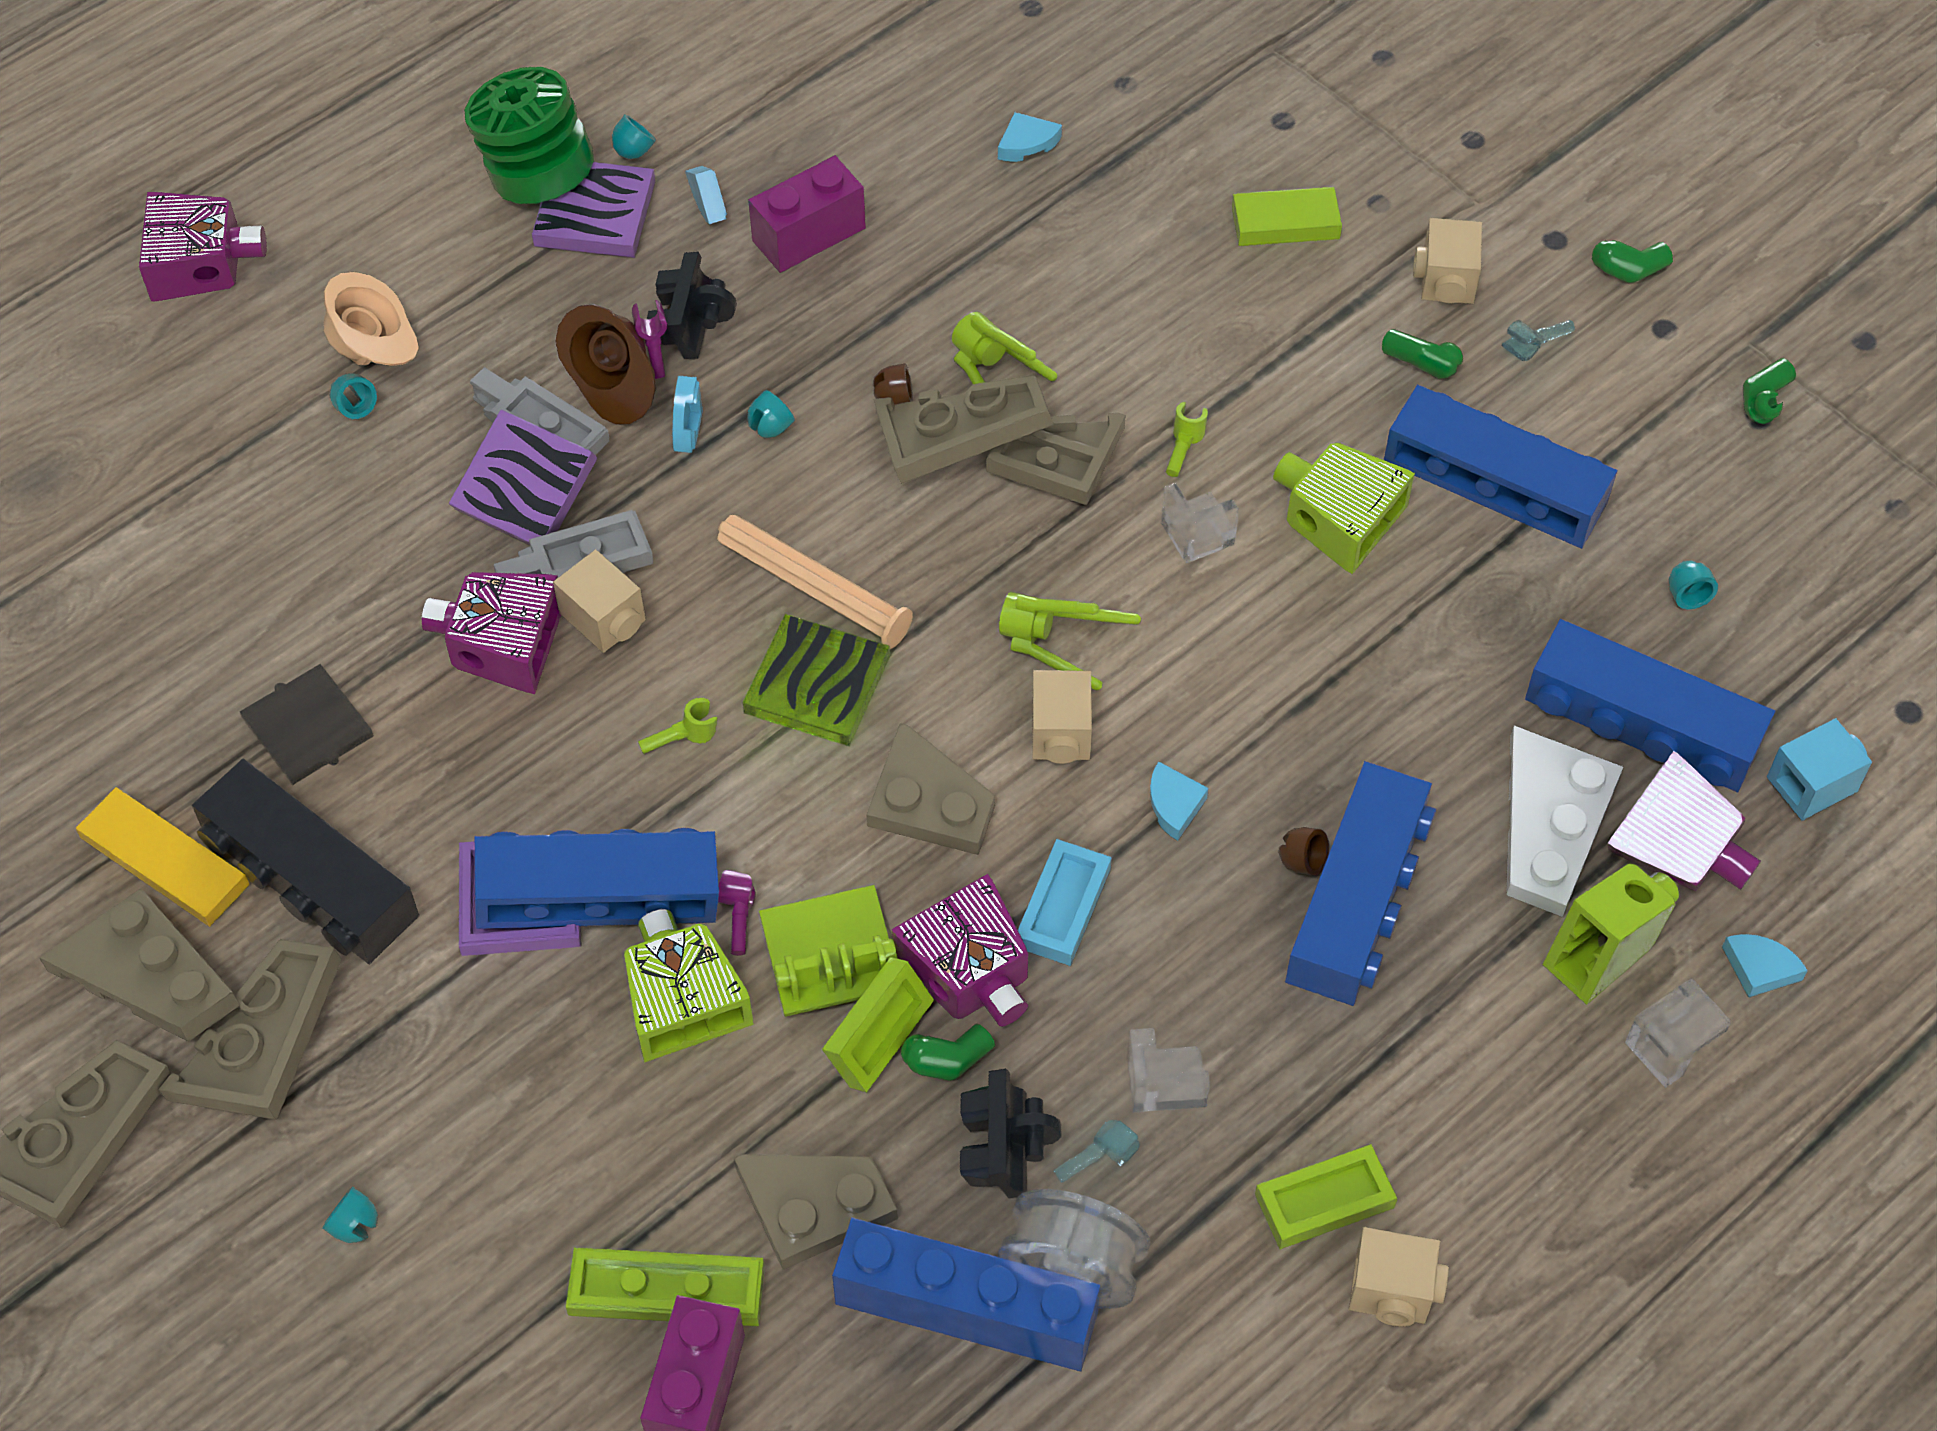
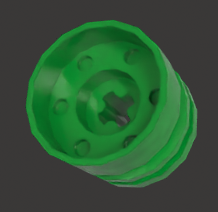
M522 67L504 72L485 82L474 92L464 109L465 122L469 132L474 136L476 148L483 154V164L494 189L503 199L517 204H537L555 199L574 189L589 174L594 163L593 148L583 123L577 117L576 105L570 96L567 82L557 71L544 67Z

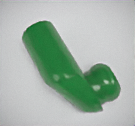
M1605 240L1599 242L1594 247L1592 260L1595 266L1608 275L1626 283H1633L1671 265L1673 255L1669 246L1664 242H1658L1640 251L1620 241Z
M1396 329L1389 330L1382 341V351L1384 354L1407 362L1438 379L1455 375L1457 368L1463 362L1461 349L1451 342L1437 345Z
M1780 358L1749 377L1743 383L1744 411L1754 422L1766 424L1781 414L1783 402L1777 404L1776 396H1778V393L1776 392L1796 379V371L1791 362L1785 358Z
M976 1023L954 1042L920 1034L912 1035L903 1043L901 1056L902 1060L913 1072L922 1076L951 1081L959 1078L995 1047V1042L991 1034L983 1026Z

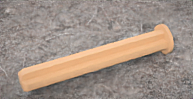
M730 515L725 521L721 522L718 528L719 534L717 539L722 545L882 638V645L886 648L892 649L896 647L905 637L913 618V612L909 608L901 607L897 609L738 515Z

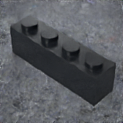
M244 758L192 804L201 826L197 834L213 853L220 857L226 852L239 861V869L246 874L247 879L260 889H264L267 885L280 894L279 899L283 906L301 922L311 918L323 928L321 933L328 943L345 956L352 951L370 965L419 917L411 889L408 885Z

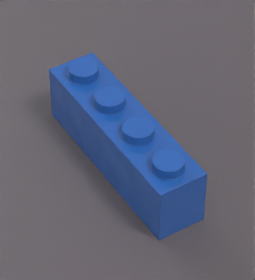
M1418 384L1389 429L1384 461L1408 469L1415 473L1414 476L1581 549L1609 501L1618 471L1603 464L1596 458L1581 455L1553 443L1544 436L1532 434L1502 421L1493 414L1483 413L1453 400L1444 393L1434 392Z
M1562 619L1559 620L1533 669L1525 697L1526 701L1536 704L1548 714L1563 716L1590 728L1594 733L1603 738L1621 741L1645 752L1646 755L1656 761L1665 763L1674 751L1685 759L1711 785L1724 786L1735 792H1739L1776 711Z
M1364 761L1290 954L1285 983L1351 1006L1355 1004L1361 985L1373 988L1383 959V954L1374 951L1379 936L1389 939L1392 936L1402 906L1392 902L1397 887L1409 889L1419 860V856L1411 854L1410 851L1415 839L1426 842L1436 814V808L1427 806L1432 783Z
M678 828L670 832L639 833L631 829H620L610 834H579L575 831L562 830L550 835H519L513 832H497L490 836H474L476 929L564 927L571 924L576 926L638 925L643 916L660 909L671 911L676 924L716 923L719 887L715 831L699 832L692 828Z
M852 1217L832 1275L836 1305L1080 1372L1083 1368L1098 1314L1100 1284Z

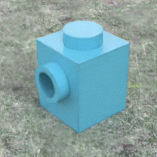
M1835 718L1779 747L1767 778L1803 821L1858 792L1872 761L1868 757L1862 742L1856 736L1849 734Z

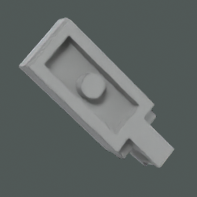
M484 367L470 380L474 392L473 399L484 407V415L492 423L502 409L593 452L595 455L609 442V433L605 426L526 376L521 381L514 379L509 383Z
M629 510L529 539L530 546L519 551V557L495 563L494 573L557 575L559 578L595 549L624 573L653 564V556L636 512Z

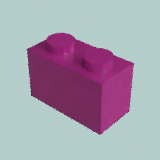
M836 155L748 199L752 241L779 273L866 229L864 187Z
M680 1295L676 1296L640 1417L644 1431H719L745 1338L739 1308Z

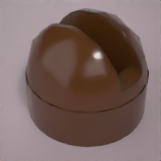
M906 363L888 366L881 369L874 376L873 386L876 399L892 398L894 405L913 401L911 378Z
M1309 827L1294 828L1288 831L1283 837L1286 845H1281L1278 850L1283 865L1298 874L1319 875L1323 871L1329 855V840L1326 833L1322 829Z

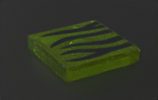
M785 614L742 702L743 712L750 716L850 746L888 663L890 646Z

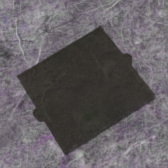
M321 664L287 684L277 683L274 687L275 691L239 711L242 719L292 785L327 764L332 766L338 764L340 756L374 736L371 728Z

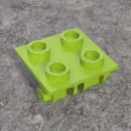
M875 885L759 910L785 1017L859 1000L890 957L897 958L893 939H889Z

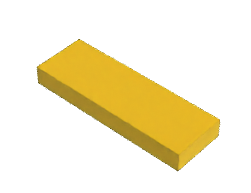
M117 787L75 828L82 840L209 927L250 885L246 874Z

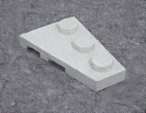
M1513 726L1510 737L1511 777L1509 781L1510 829L1508 832L1507 895L1563 917L1623 767Z

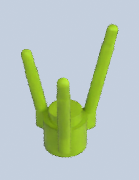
M972 312L966 315L954 328L952 343L960 350L955 355L954 362L966 372L972 384L985 383L976 367L977 364L985 366L994 365L1002 358L1005 352L1049 381H1055L1058 377L1055 371L1036 358L1037 354L1034 350L1000 330L980 312Z
M1009 592L1000 615L999 633L1012 638L1011 651L1028 654L1056 670L1084 671L1034 643L1037 638L1047 639L1054 616L1133 625L1139 624L1141 617L1135 613L1099 609V606L1095 603L1041 599ZM1091 676V688L1096 691L1100 690L1102 682Z

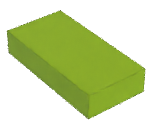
M1334 187L1233 194L1232 212L1238 246L1340 239L1342 222Z
M893 957L888 959L822 1048L825 1055L850 1088L868 1092L934 1001L908 961Z
M1372 1144L1257 1184L1255 1191L1256 1199L1279 1249L1394 1209L1398 1199Z

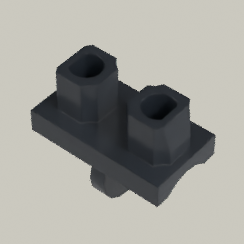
M699 252L684 253L680 269L658 271L655 283L656 294L662 306L671 305L670 309H663L667 329L661 336L660 345H677L683 359H698L705 329H714L717 323L726 322L733 318L737 306L736 298L725 289L726 284L720 279L712 280L700 269L702 257ZM657 310L648 311L647 319L655 317Z
M1006 1068L989 1071L988 1086L961 1093L960 1114L963 1124L970 1132L988 1130V1143L964 1146L960 1151V1173L970 1186H998L1009 1199L1027 1196V1161L1039 1162L1044 1159V1146L1057 1142L1062 1136L1061 1122L1055 1116L1043 1113V1100L1041 1098H1027V1093L1024 1089L1010 1084V1072Z

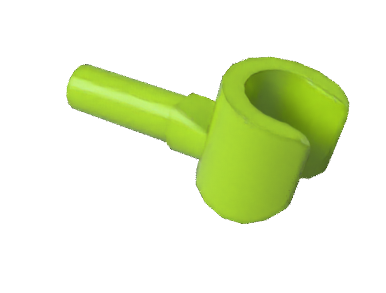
M1182 402L1176 407L1173 429L1176 441L1166 469L1167 475L1178 477L1187 450L1191 444L1198 443L1204 438L1208 415L1207 408H1203L1201 417L1189 419L1184 416L1186 402Z
M706 698L690 700L685 706L682 721L638 741L642 753L645 754L683 738L699 744L711 740L716 732L718 718L712 717L708 720L700 721L708 715L710 701Z

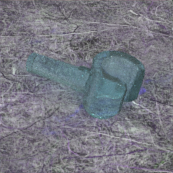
M1517 320L1508 327L1507 333L1512 337L1502 343V347L1518 359L1528 361L1537 353L1541 344L1574 332L1575 325L1573 321L1567 320L1546 328L1533 330L1523 321Z
M1110 1120L1100 1128L1093 1143L1087 1146V1149L1054 1169L1053 1172L1060 1183H1063L1092 1163L1097 1162L1104 1154L1121 1166L1139 1149L1138 1135L1123 1122Z

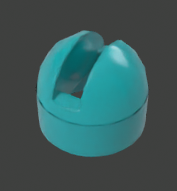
M626 114L623 115L613 129V147L620 156L627 159L641 157L648 152L656 141V138L644 126Z
M345 373L331 384L329 394L334 408L344 416L351 419H359L367 416L374 409L377 401V392L374 385L363 376L355 373ZM346 387H349L359 399L354 405L350 403L343 393Z
M764 390L752 402L747 415L749 427L754 431L758 430V434L763 438L778 436L795 421L789 408L768 390Z
M1682 561L1672 569L1668 578L1670 592L1677 605L1683 609L1702 607L1709 603L1718 592V583L1711 570L1703 563Z
M352 1186L327 1218L322 1229L334 1238L346 1243H357L366 1240L368 1234L358 1223L370 1228L377 1226L378 1214L375 1205L367 1196Z

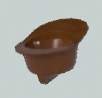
M596 304L580 305L566 313L558 325L555 340L558 357L590 406L602 419L613 424H632L643 418L653 403L656 391L655 373L646 355L644 339L637 334L634 324L628 318L614 314L610 309Z

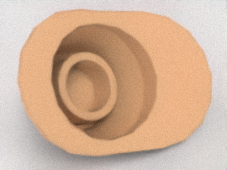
M358 272L340 273L329 280L324 290V304L326 308L324 333L329 344L339 354L351 359L357 365H368L370 362L389 366L404 365L415 358L419 349L417 337L406 317L398 296L385 283L370 275Z

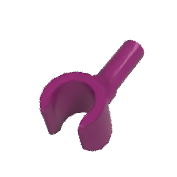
M655 300L656 316L651 319L640 318L636 303L632 307L635 330L641 338L645 339L655 379L665 377V369L660 344L661 336L667 329V322L662 304Z
M724 870L718 886V903L734 906L732 911L731 954L741 956L746 954L748 911L754 904L756 892L752 879L748 874Z

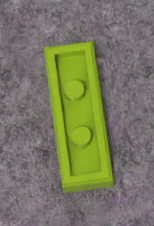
M574 1247L566 1311L568 1316L669 1321L676 1296L680 1295L739 1308L744 1326H759L765 1268L764 1258Z

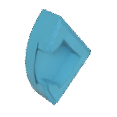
M1014 112L998 146V160L1018 162L1023 161L1026 155L1042 150L1044 152L1052 150L1062 137V125Z
M704 166L686 170L685 173L692 194L705 221L708 224L725 220L727 213L715 171Z
M678 376L673 408V451L692 453L696 447L703 413L700 384L697 382V377Z
M1158 762L1151 778V804L1161 828L1178 841L1207 800L1209 788Z
M1750 934L1733 935L1726 937L1722 945L1748 997L1802 981L1808 971L1792 951L1766 937Z

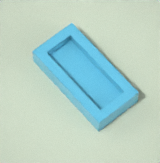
M1056 839L1018 928V932L1028 952L1071 966L1111 870L1112 857Z

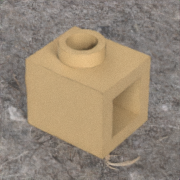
M1438 218L1429 219L1424 247L1416 246L1413 265V278H1422L1421 300L1474 304L1481 272L1482 222Z
M596 549L553 581L559 613L603 653L617 642L631 638L646 620L641 589Z
M1033 670L1032 759L1049 760L1059 764L1070 763L1075 760H1090L1092 735L1091 671Z
M1363 1227L1356 1251L1349 1310L1376 1315L1379 1321L1392 1326H1410L1414 1322L1425 1324L1432 1302L1443 1304L1446 1293L1449 1267L1448 1265L1437 1264L1440 1240Z

